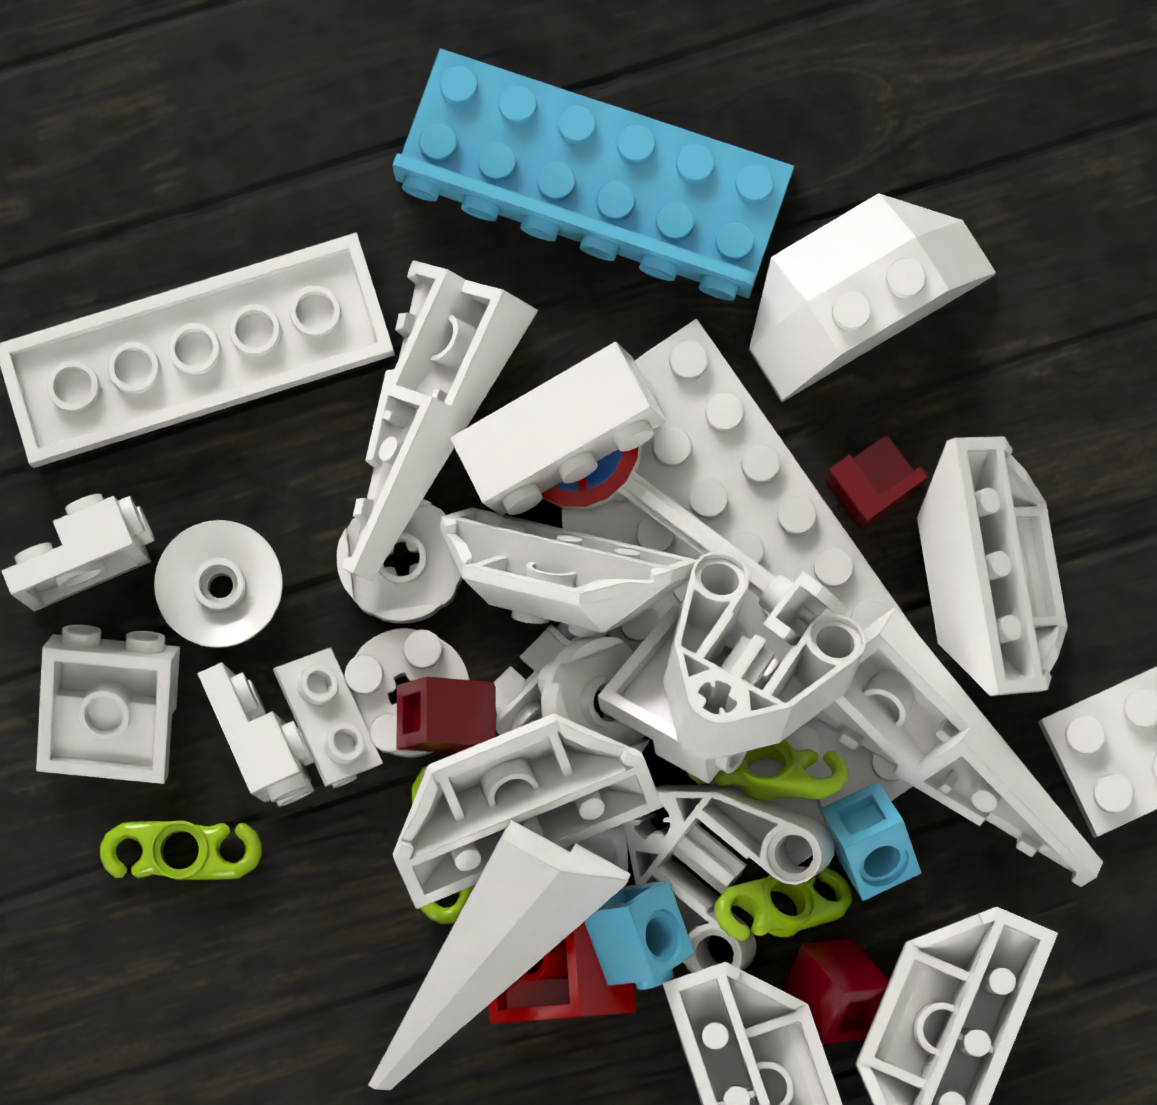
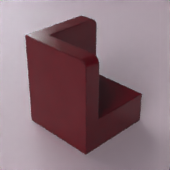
M884 436L854 458L849 454L831 467L825 481L860 528L864 530L922 488L929 476L922 467L914 471L892 440Z
M423 677L397 685L396 750L456 754L496 737V687L494 683Z
M853 940L801 944L783 991L809 1005L823 1045L865 1040L889 980Z

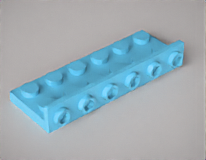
M441 48L402 154H396L392 165L396 181L402 182V189L412 196L427 201H437L440 195L461 202V209L474 217L487 221H496L497 216L500 215L521 222L520 229L536 238L555 241L557 235L581 242L579 248L593 257L614 261L616 255H620L641 262L639 269L648 275L667 281H673L676 275L700 282L699 289L702 292L728 301H733L736 295L750 298L794 169L793 165Z

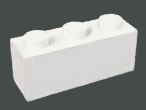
M614 342L455 434L450 439L482 503L501 516L506 513L516 515L536 506L543 498L541 493L560 482L573 483L587 477L597 469V461L618 449L619 451H629L646 443L654 434L652 429L665 423L666 420L633 357L617 342Z

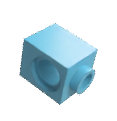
M879 781L820 808L826 827L832 834L838 860L863 901L921 874L905 823Z
M669 881L624 886L584 921L607 985L635 983L639 990L657 987L674 977L672 970L674 967L695 954Z

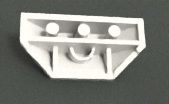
M878 193L771 257L749 351L780 401L784 402L993 277L996 272L963 220Z
M1004 436L953 438L946 442L917 516L938 644L990 696L1048 690L1052 678L1050 671L1058 659L1068 625L1046 501L1027 471L1011 455L1013 449Z
M473 507L441 516L440 530L462 578L489 605L512 610L511 617L525 623L543 624L554 620L569 624L568 631L582 637H605L607 631L632 622L688 581L696 559L516 517L501 516L498 513Z
M553 713L429 764L394 849L393 857L416 909L476 885L511 820L558 846L566 848L663 807L642 752Z
M994 907L905 942L856 1061V1067L873 1105H989L1058 933L1004 909Z
M727 962L663 983L677 1032L702 1105H843L807 1003Z

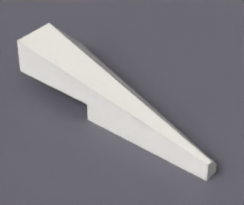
M414 260L411 263L407 276L415 284L409 313L406 312L398 315L395 328L403 336L400 355L395 369L385 372L365 460L374 468L367 498L356 499L353 516L361 522L358 540L352 557L343 558L341 565L342 569L371 582L454 449L450 437L467 428L538 312L537 309L502 289L468 281L448 269Z
M896 607L892 608L863 629L866 645L849 690L814 717L840 732L838 741L852 750L862 745L895 765V776L980 826L986 820L1017 839L1016 848L1028 856L1032 857L1038 851L1073 872L1072 882L1082 887L1097 878L1103 861Z
M511 820L368 1086L378 1090H391L618 893L626 885L631 873L576 843L571 852Z

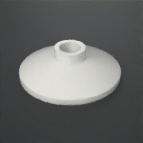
M213 520L187 528L169 543L159 559L155 573L154 588L158 607L172 629L195 644L222 648L235 646L250 640L269 624L281 601L283 577L275 552L260 534L237 522ZM219 576H227L233 582L231 593L224 598H216L212 596L210 591L211 583Z

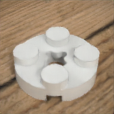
M422 499L396 542H405L409 552L420 554L419 563L411 565L409 574L405 576H397L395 568L384 567L383 564L371 582L342 569L343 558L352 557L361 522L354 518L348 528H345L337 548L338 573L345 590L363 612L385 622L406 624L425 620L453 601L463 578L440 530L441 516H445V513L433 506L431 502ZM394 547L392 548L388 556L394 554Z
M408 628L390 630L366 642L359 649L355 657L350 660L344 675L374 746L384 753L407 758L420 757L433 752L396 750L397 703L392 705L389 699V694L397 689L395 680L402 676H407L409 681L423 677L470 680L462 659L451 645L430 631Z
M616 637L582 638L566 646L559 653L555 661H550L543 666L538 677V687L542 693L541 710L543 718L554 713L643 752L650 739H643L645 735L604 712V717L600 718L599 713L594 709V696L597 689L602 691L635 652L627 644L622 643L624 640Z

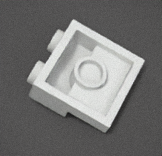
M92 494L66 506L67 515L53 521L62 545L54 549L51 543H42L30 547L14 557L16 565L2 570L11 595L33 611H37L151 563L145 545L155 540L141 507H136L131 496L117 500L114 496L103 499L102 494Z
M673 605L598 695L599 706L602 712L652 739L656 755L709 784L720 770L728 774L734 772L743 761L747 751L717 759H701L688 753L679 743L663 680L680 608ZM731 635L727 637L723 651L714 662L715 665L722 666L739 639ZM772 660L756 684L757 688L764 689L780 665V661Z
M69 625L62 628V635L53 634L42 647L36 771L164 784L169 773L172 714L177 705L180 647L165 645V636L152 631L129 632L126 634V641L101 639V629L89 625Z
M222 662L199 672L198 676L250 793L264 802L270 800L271 802H277L278 806L281 807L314 792L310 783L312 780L305 767L314 763L300 729L299 727L297 728L294 721L286 724L273 711L266 714L251 679L247 680L243 672L235 675Z

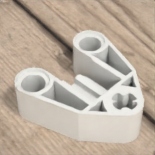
M726 552L703 554L693 565L680 608L663 679L677 739L683 749L701 759H717L780 743L849 690L866 645L865 634L855 621L840 614H825L817 617L809 625L796 646L792 645L763 690L757 688L756 684L775 657L773 651L765 648L767 640L755 634L752 639H749L742 635L722 666L715 665L714 662L723 651L727 637L736 625L750 582L749 571L745 564L736 556Z
M663 785L656 787L660 802L669 814L668 817L663 819V822H670V825L660 830L656 829L650 820L657 816L656 813H648L623 824L636 885L669 881L695 954L683 961L691 973L720 964L709 953L708 941L711 935L721 936L729 942L734 953L731 965L743 971L751 964L756 954V940L751 929L749 928L750 937L747 940L739 941L729 937L720 928L715 919L714 905L719 897L673 858L675 856L721 894L736 882L747 865L699 826L703 822L746 859L751 858L775 879L785 884L797 885L807 882L829 866L834 856L835 846L832 834L824 824L811 817L772 801L751 798L740 788L733 785ZM789 835H799L809 842L813 851V860L810 866H799L788 857L786 841ZM731 911L733 917L739 923L747 926V924L744 921H742L738 916H736Z

